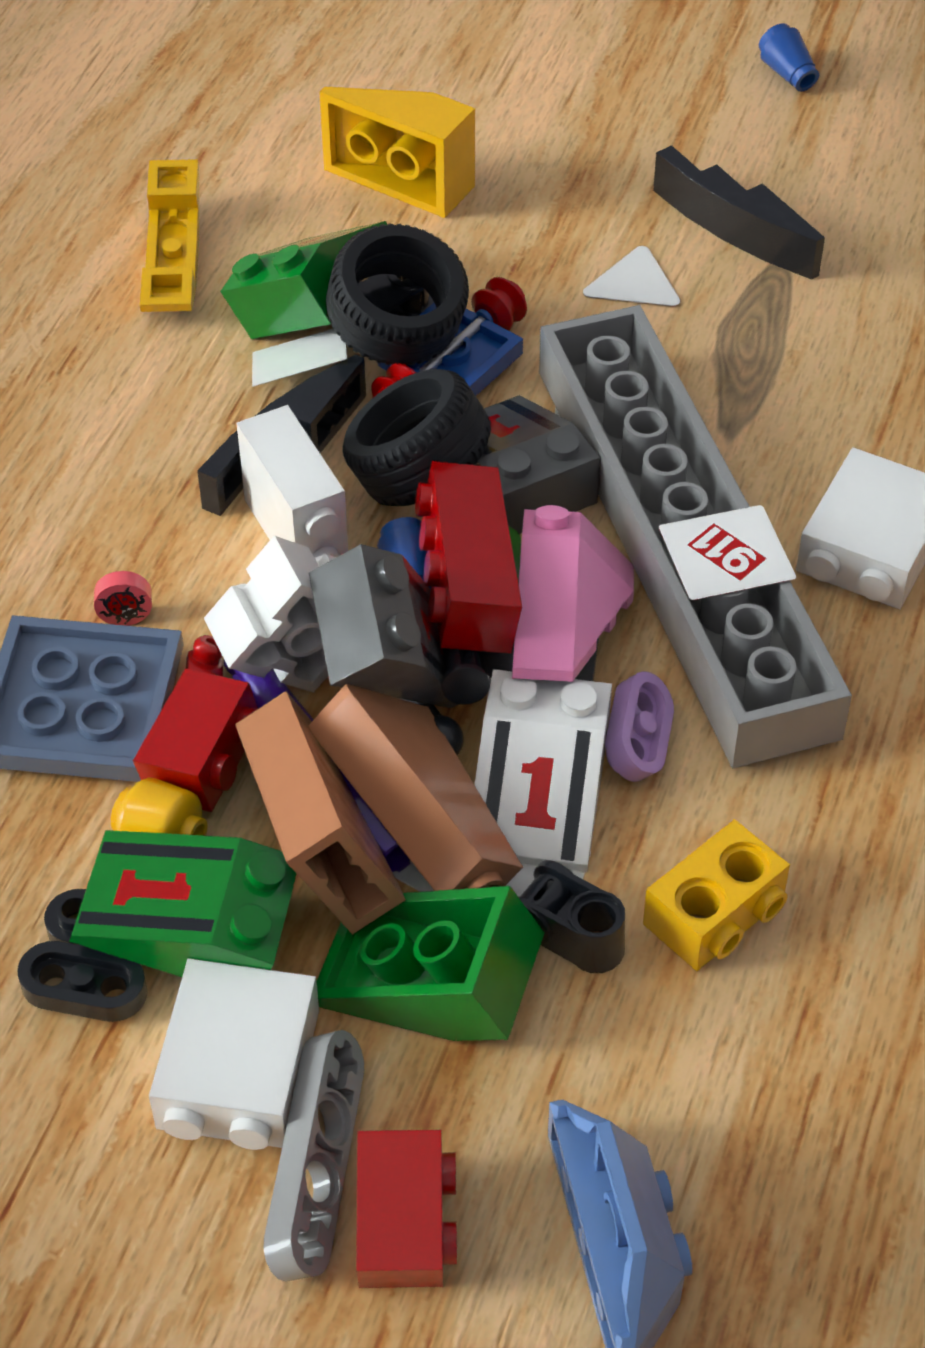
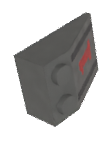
M520 395L484 408L491 422V433L486 449L475 465L498 467L509 527L515 529L519 534L522 533L524 509L536 510L542 506L555 505L563 507L569 512H577L598 503L600 456L572 422Z
M360 544L309 572L330 686L342 688L345 684H349L399 699L447 708L459 705L449 701L442 692L441 682L446 673L444 649L440 647L438 624L430 623L428 619L431 589L425 586L423 579L402 554Z

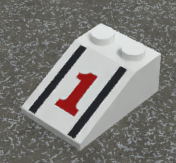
M493 669L483 720L475 787L521 864L538 866L544 860H551L562 864L569 870L588 871L606 750L605 740L610 718L612 683L574 679L573 682L512 679L511 671Z

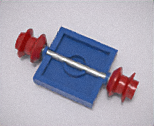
M502 277L490 279L485 289H480L473 294L471 300L473 312L465 309L455 338L442 353L431 358L429 361H424L421 364L416 363L412 366L400 363L385 365L382 362L378 363V367L387 372L386 377H377L372 382L371 392L373 398L393 383L411 374L430 369L456 372L467 382L475 396L478 395L523 354V338L510 332L513 322L521 321L527 314V303L522 289L515 282ZM435 303L430 305L420 315L427 314L435 310Z

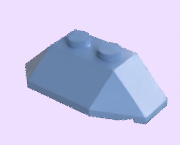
M565 1100L549 1102L548 1138L605 1348H653L680 1305L684 1277L692 1275V1260L685 1235L683 1233L673 1234L667 1215L668 1212L673 1211V1198L668 1177L664 1170L654 1172L647 1146L611 1121Z

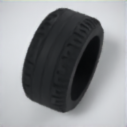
M381 224L379 227L372 226L351 237L335 259L326 294L329 320L341 340L346 342L349 348H353L354 352H359L360 356L368 357V360H375L377 363L382 362L385 365L400 363L412 366L416 363L421 364L442 353L455 338L468 303V277L458 255L454 254V250L449 248L447 243L442 242L439 237H435L434 234L418 229V227H410V225ZM379 274L402 276L424 288L433 299L436 309L419 316L394 315L372 304L364 296L358 283L365 278Z
M442 369L424 370L393 383L372 398L350 423L345 434L342 452L349 468L375 501L386 506L414 505L419 482L428 483L432 461L475 465L488 444L491 422L487 412L467 382L459 374Z

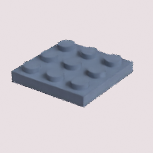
M12 615L0 651V769L133 782L141 781L133 759L172 693L184 647L182 631Z

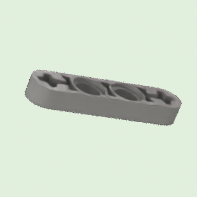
M345 1030L311 1037L305 1042L301 1052L264 1234L263 1247L270 1271L277 1279L285 1282L321 1275L327 1268L331 1256L364 1076L362 1050L353 1035ZM318 1107L324 1119L325 1137L319 1126ZM306 1168L312 1178L313 1199L307 1188Z

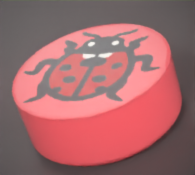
M117 571L103 576L96 583L94 589V609L103 621L114 625L131 626L143 621L150 614L152 608L151 586L141 575L129 571Z

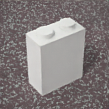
M285 405L237 422L245 501L269 540L275 535L309 547L314 558L322 557L325 553L338 557L347 552L348 536L345 491L290 407Z
M852 447L802 532L796 571L901 610L925 565V473Z
M187 958L149 1093L155 1128L164 1130L169 1135L184 1140H194L205 1136L230 1140L237 1146L251 1150H260L267 1146L282 1148L301 1052L305 1042L314 1035L319 1014L316 976Z

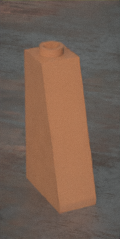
M345 684L309 724L308 727L313 736L434 891L506 886L523 868L446 736L436 726L434 716L427 706Z
M285 691L236 723L235 726L286 862L351 934H354L406 899L338 766L310 731L308 726L312 722L311 719L289 693Z

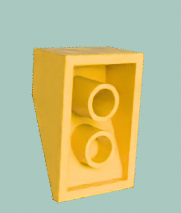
M327 86L319 91L324 170L443 218H446L475 187L474 107L434 92Z

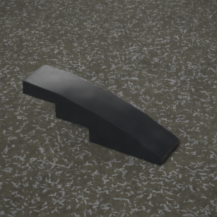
M672 145L656 152L653 191L685 217L723 241L765 262L809 279L819 276L825 237L763 183L746 190L717 164L700 171Z
M355 354L310 377L267 405L255 416L288 405L319 453H321L366 397L364 357ZM237 431L197 470L202 509L219 516L224 513L244 488Z

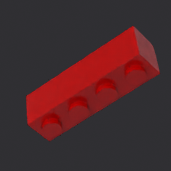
M432 461L428 483L419 482L415 500V514L418 517H423L420 527L419 546L420 550L427 551L424 564L425 586H433L428 604L429 622L438 624L441 648L511 654L522 611V601L498 467Z

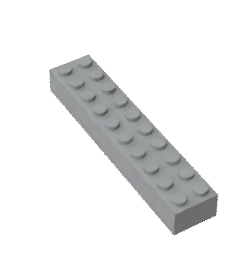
M637 305L541 326L539 374L559 415L572 422L600 456L598 495L732 769L843 740L852 694L790 581L698 600H691L687 595L661 535L659 526L750 506L642 307Z

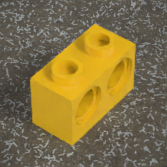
M734 819L646 889L643 925L695 971H698L715 956L718 959H723L732 953L741 942L744 932L760 920L762 923H766L780 912L788 898L785 890L790 864ZM735 879H742L748 882H740ZM697 914L707 918H695L691 915Z

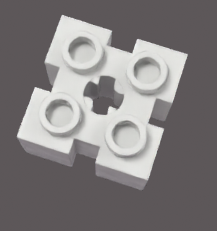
M275 535L246 568L251 580L247 584L231 586L204 617L228 668L262 678L273 668L280 683L315 692L329 675L309 572L335 559V556L325 553L322 557L314 558L309 547Z

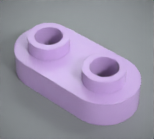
M639 672L622 681L617 686L605 740L606 757L610 766L623 778L633 782L641 781L653 775L664 766L674 715V704L668 688L660 678L650 672Z

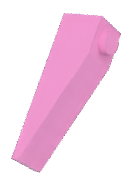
M555 505L542 506L536 510L524 509L519 571L522 611L514 641L512 679L573 682L595 653L599 636L603 631L610 632L616 624L617 612L621 608L627 609L633 602V564L581 512H569L567 509Z

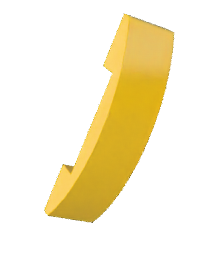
M198 159L149 160L147 185L149 218L145 267H142L140 310L141 312L192 311L196 293L199 252Z

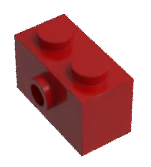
M185 668L133 759L140 779L143 780L151 777L189 790L198 796L202 810L212 812L223 791L229 790L233 785L237 774V765L245 752L235 724L258 709L249 682Z
M441 1130L357 1131L356 1272L359 1288L443 1287V1265H457V1221H443L442 1195H456V1152L442 1153Z

